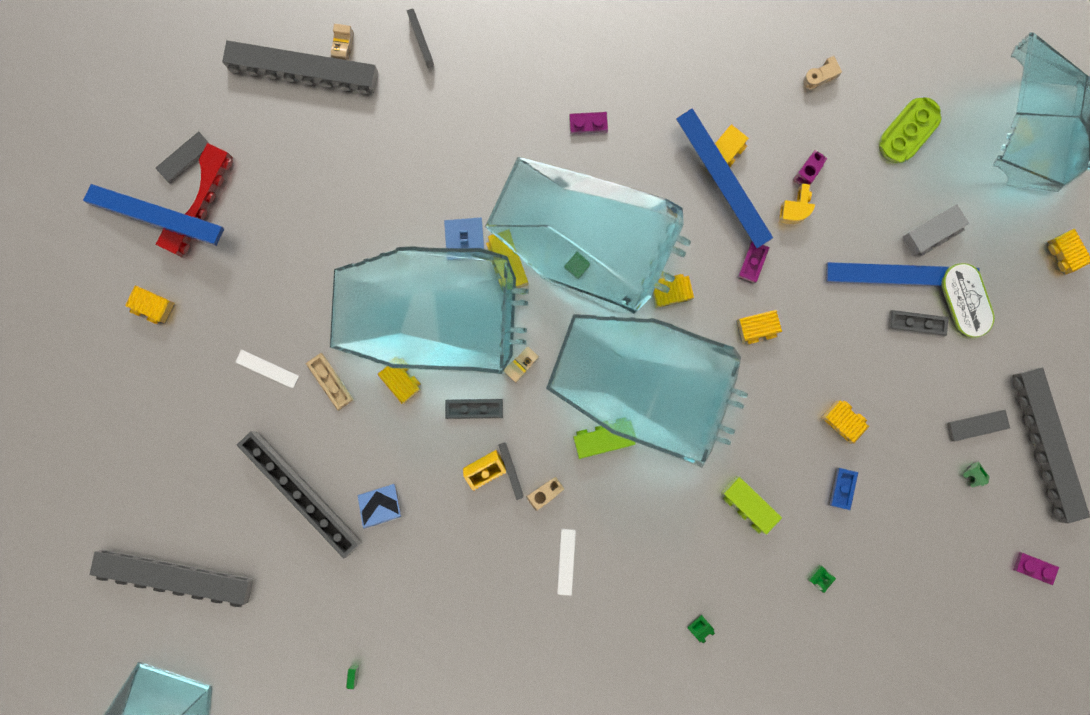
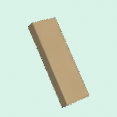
M323 353L318 354L305 363L337 411L354 401V398Z

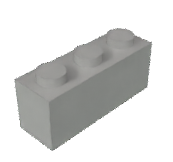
M958 204L902 237L914 256L919 253L925 255L933 250L931 246L936 243L940 246L947 242L949 235L953 234L956 236L965 231L963 227L970 223Z

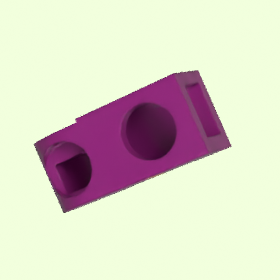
M814 150L792 180L799 185H810L824 166L827 157Z

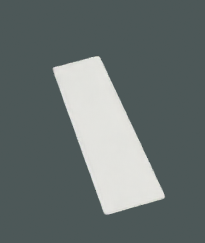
M244 350L240 351L235 361L292 389L299 377Z
M561 529L558 595H572L576 530Z

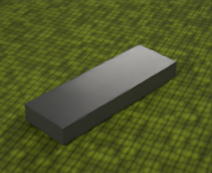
M413 8L406 10L427 68L434 67L433 59Z
M198 131L156 167L157 171L168 183H171L200 158L206 144L209 142Z
M891 310L888 330L945 337L947 336L949 317Z
M503 399L445 400V419L503 418Z
M1006 410L948 423L952 441L1010 429Z
M505 442L498 444L516 500L522 499L524 494L507 444Z

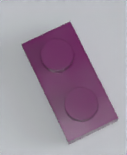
M607 112L569 114L570 134L608 132Z
M751 241L738 277L756 283L770 247L762 245L756 248Z
M1019 552L1013 570L1053 585L1059 567Z

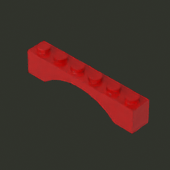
M209 143L206 144L199 158L201 168L199 191L195 201L185 215L204 220L209 204L215 199L217 188L224 181V174L232 166L233 157L228 152ZM163 229L155 245L183 257L190 248L189 243L192 238Z

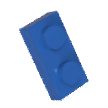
M837 468L830 506L851 510L858 472Z

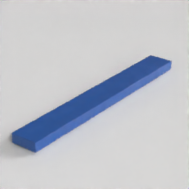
M693 108L676 118L755 247L758 248L773 239L772 234Z
M93 184L90 185L83 199L87 204L217 246L224 231L222 226Z
M828 262L826 263V282L942 286V278L949 267Z

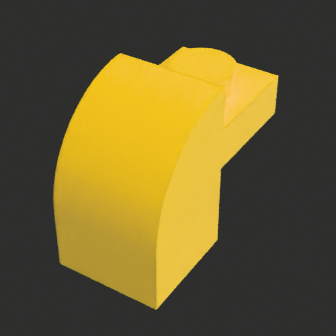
M802 184L798 188L796 202L785 200L781 204L778 223L798 224L811 215L815 204L808 203L812 197V191H809V184Z

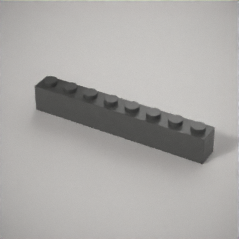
M226 40L222 63L231 72L245 71L247 74L254 76L263 74L272 79L281 77L290 82L299 80L308 85L318 83L326 88L336 86L344 91L354 89L362 94L374 93L378 70L373 64Z
M1035 368L1013 374V384L1019 393V404L1024 409L1025 423L1030 428L1031 442L1035 445L1037 451L1036 458L1043 470L1042 477L1047 483L1049 489L1048 496L1053 502L1056 519L1060 523L1069 524L1090 518L1044 368Z
M250 431L237 444L238 448L343 559L348 557L362 543L258 432Z
M107 550L94 552L89 574L96 576V579L100 581L112 579L115 580L116 584L127 585V583H132L136 588H146L148 586L153 587V591L157 592L173 591L172 594L177 596L189 594L192 595L191 598L203 600V598H209L213 603H222L224 601L229 602L230 606L242 607V605L249 602L253 579Z

